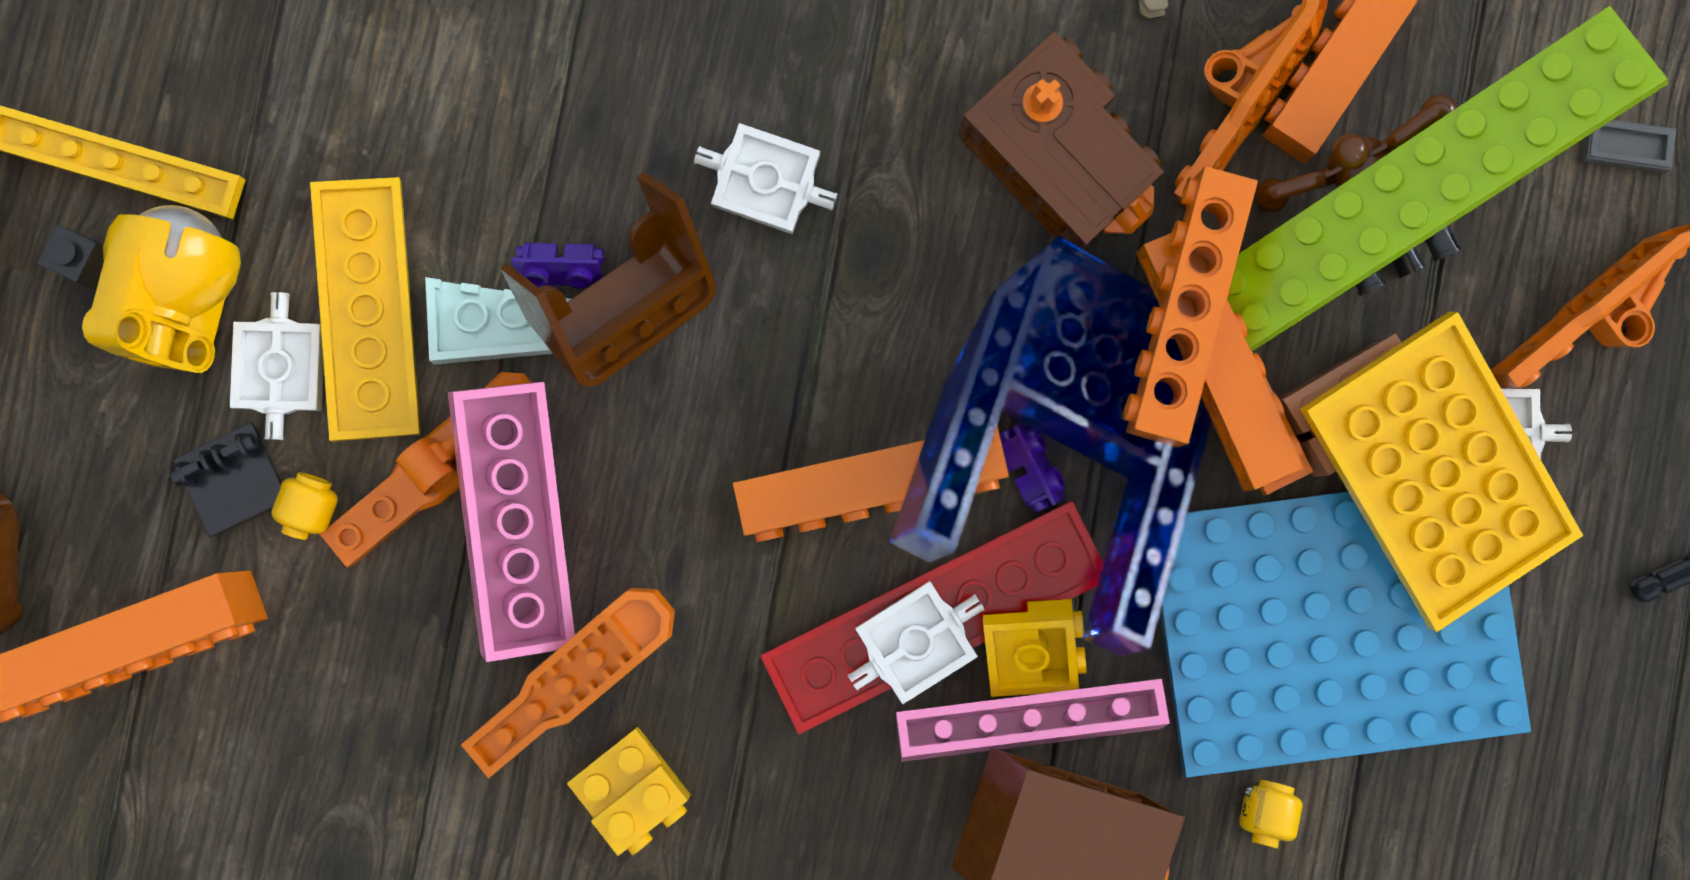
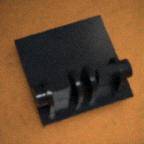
M253 422L174 459L175 469L170 471V477L176 486L185 485L209 537H213L273 508L281 486V481Z

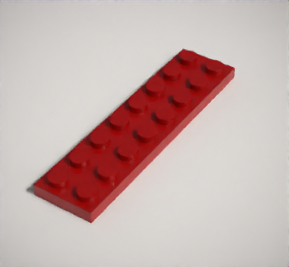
M1069 501L762 653L760 657L799 735L892 688L891 685L879 676L857 691L853 683L867 675V673L853 682L849 679L847 674L852 673L870 661L867 647L855 627L926 582L930 581L940 598L952 608L966 601L974 594L976 595L979 602L965 610V612L979 603L982 604L984 611L962 623L966 639L971 647L974 648L985 642L983 615L1028 612L1027 602L1072 599L1111 580V577L1073 501Z

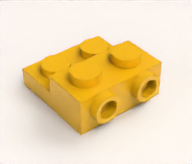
M1072 599L1027 602L1028 612L983 615L991 697L1045 694L1079 689L1078 674L1087 673L1085 647H1076L1075 638H1084L1082 611H1073Z
M636 727L567 783L592 815V824L617 856L625 850H628L631 855L640 851L653 839L649 831L660 822H663L666 828L675 823L687 812L683 804L691 796L639 727Z

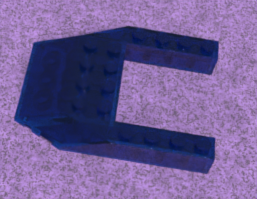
M1061 236L1055 238L994 290L945 381L889 543L927 562L956 551L1001 411L1128 478L1082 637L1118 656L1150 650L1212 422L1202 398H1200L1189 443L1186 445L1175 447L1126 433L1129 421L1123 420L1124 408L1130 393H1137L1141 378L1135 376V367L1141 351H1148L1152 334L1146 332L1150 313L1154 306L1160 307L1153 290ZM1168 339L1166 343L1167 354L1176 361H1182L1183 356L1175 339ZM1157 382L1154 387L1156 399L1164 405H1170L1173 400L1172 388L1167 383Z

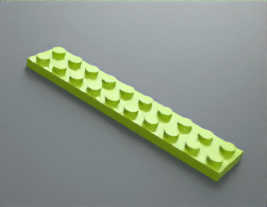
M1608 6L1239 253L1227 300L1233 313H1239L1245 322L1248 336L1245 337V340L1250 350L1254 351L1665 87L1668 85V78L1612 7Z

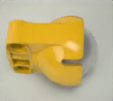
M167 205L151 208L140 215H118L109 226L103 245L104 264L92 308L83 319L82 330L84 337L89 343L102 350L145 365L195 373L207 371L215 358L214 340L224 301L237 281L241 265L239 248L223 239L217 228L205 216L186 207Z

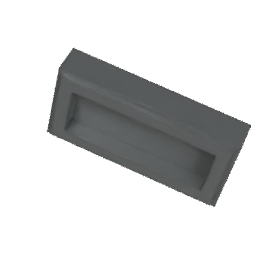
M1612 120L1583 139L1580 162L1662 174L1672 170L1676 129Z

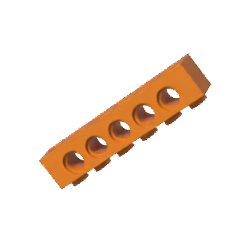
M1205 166L1194 178L1189 177L1187 179L1181 196V204L1187 205L1183 221H1176L1169 242V246L1175 248L1171 264L1165 263L1158 282V289L1164 291L1160 307H1153L1146 327V332L1152 334L1148 351H1141L1135 367V376L1141 377L1137 393H1130L1123 412V420L1129 421L1126 433L1175 447L1189 443L1257 187V180ZM1202 211H1209L1216 215L1219 221L1218 230L1209 229L1202 223ZM1190 254H1200L1205 258L1208 265L1206 273H1198L1191 267L1189 262ZM1179 296H1187L1194 301L1196 305L1194 317L1185 316L1180 312L1178 308ZM1168 339H1176L1184 346L1185 355L1182 361H1176L1167 354L1166 343ZM1157 382L1167 383L1172 388L1173 400L1170 405H1164L1156 399L1154 387Z

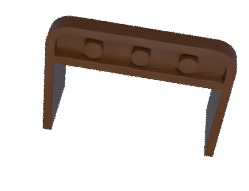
M644 172L638 175L637 179L650 211L639 218L630 230L629 245L634 256L567 302L564 294L557 288L548 285L538 288L508 263L500 268L527 322L570 376L586 387L599 385L704 310L715 296L716 283L683 197Z

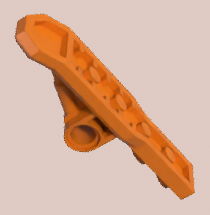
M1303 0L1302 4L1297 5L1292 10L1291 17L1272 30L1265 31L1239 50H1220L1207 60L1204 74L1212 95L1232 109L1217 131L1212 129L1205 136L1199 148L1201 154L1193 166L1187 165L1178 175L1174 185L1176 188L1174 194L1181 206L1185 208L1187 206L1181 204V196L1187 179L1189 177L1194 178L1205 166L1223 171L1243 141L1259 124L1318 39L1328 0ZM1225 70L1237 72L1231 81L1223 83L1216 81L1217 76Z
M1690 224L1668 229L1644 238L1567 302L1547 324L1491 369L1499 386L1524 388L1539 378L1541 375L1539 370L1548 362L1558 360L1568 354L1574 347L1572 342L1588 329L1600 344L1609 348H1634L1647 344L1652 339L1655 331V323L1650 311L1665 285L1664 280L1676 259L1683 258L1687 253V248L1690 247ZM1623 321L1626 324V332L1624 336L1621 331Z
M500 372L485 388L533 382L524 373ZM451 416L426 437L405 449L396 459L397 464L391 475L330 525L325 532L320 534L347 568L356 565L418 512L441 505L460 489Z
M630 588L527 676L520 694L462 743L461 746L489 779L547 729L568 724L672 637L675 610L658 589Z

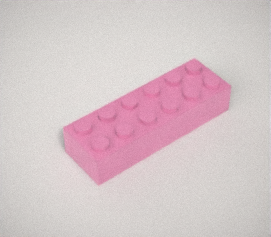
M533 382L448 392L480 654L486 662L556 651L570 640L575 633L544 382Z

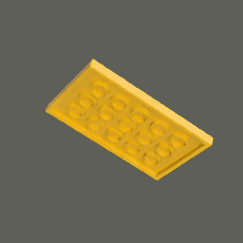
M1447 312L1300 409L1427 627L1435 632L1440 631L1583 536L1458 312Z

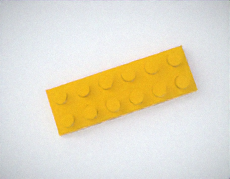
M399 177L310 182L329 441L337 442L421 435L402 182Z

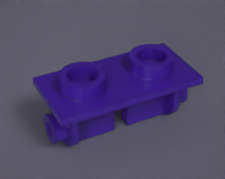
M525 242L524 246L516 247V258H511L513 268L538 288L547 285H560L585 289L603 278L600 266L604 265V249L596 248L595 244H565L564 256L557 257V244Z
M1027 420L1014 426L1017 433L1016 436L1012 428L999 435L1009 471L1011 472L1021 466H1024L1027 471L1026 474L1014 479L1026 506H1031L1034 513L1050 506L1047 498H1049L1052 506L1064 499L1066 496L1063 490L1066 488L1059 469L1054 465H1050L1044 453L1046 443L1038 428L1031 427Z

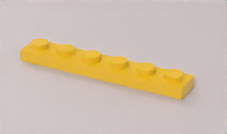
M0 106L1 152L233 220L246 180L239 175Z

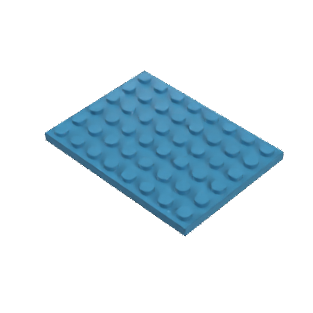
M1348 491L1147 518L1182 773L1186 778L1531 732L1509 585L1440 631L1435 632L1429 629Z

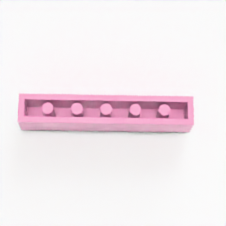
M1162 679L896 712L902 762L990 751L991 748L999 750L1158 730L1170 724Z

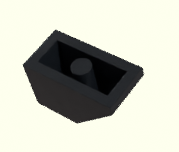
M56 224L37 264L74 282L97 290L104 264V244Z

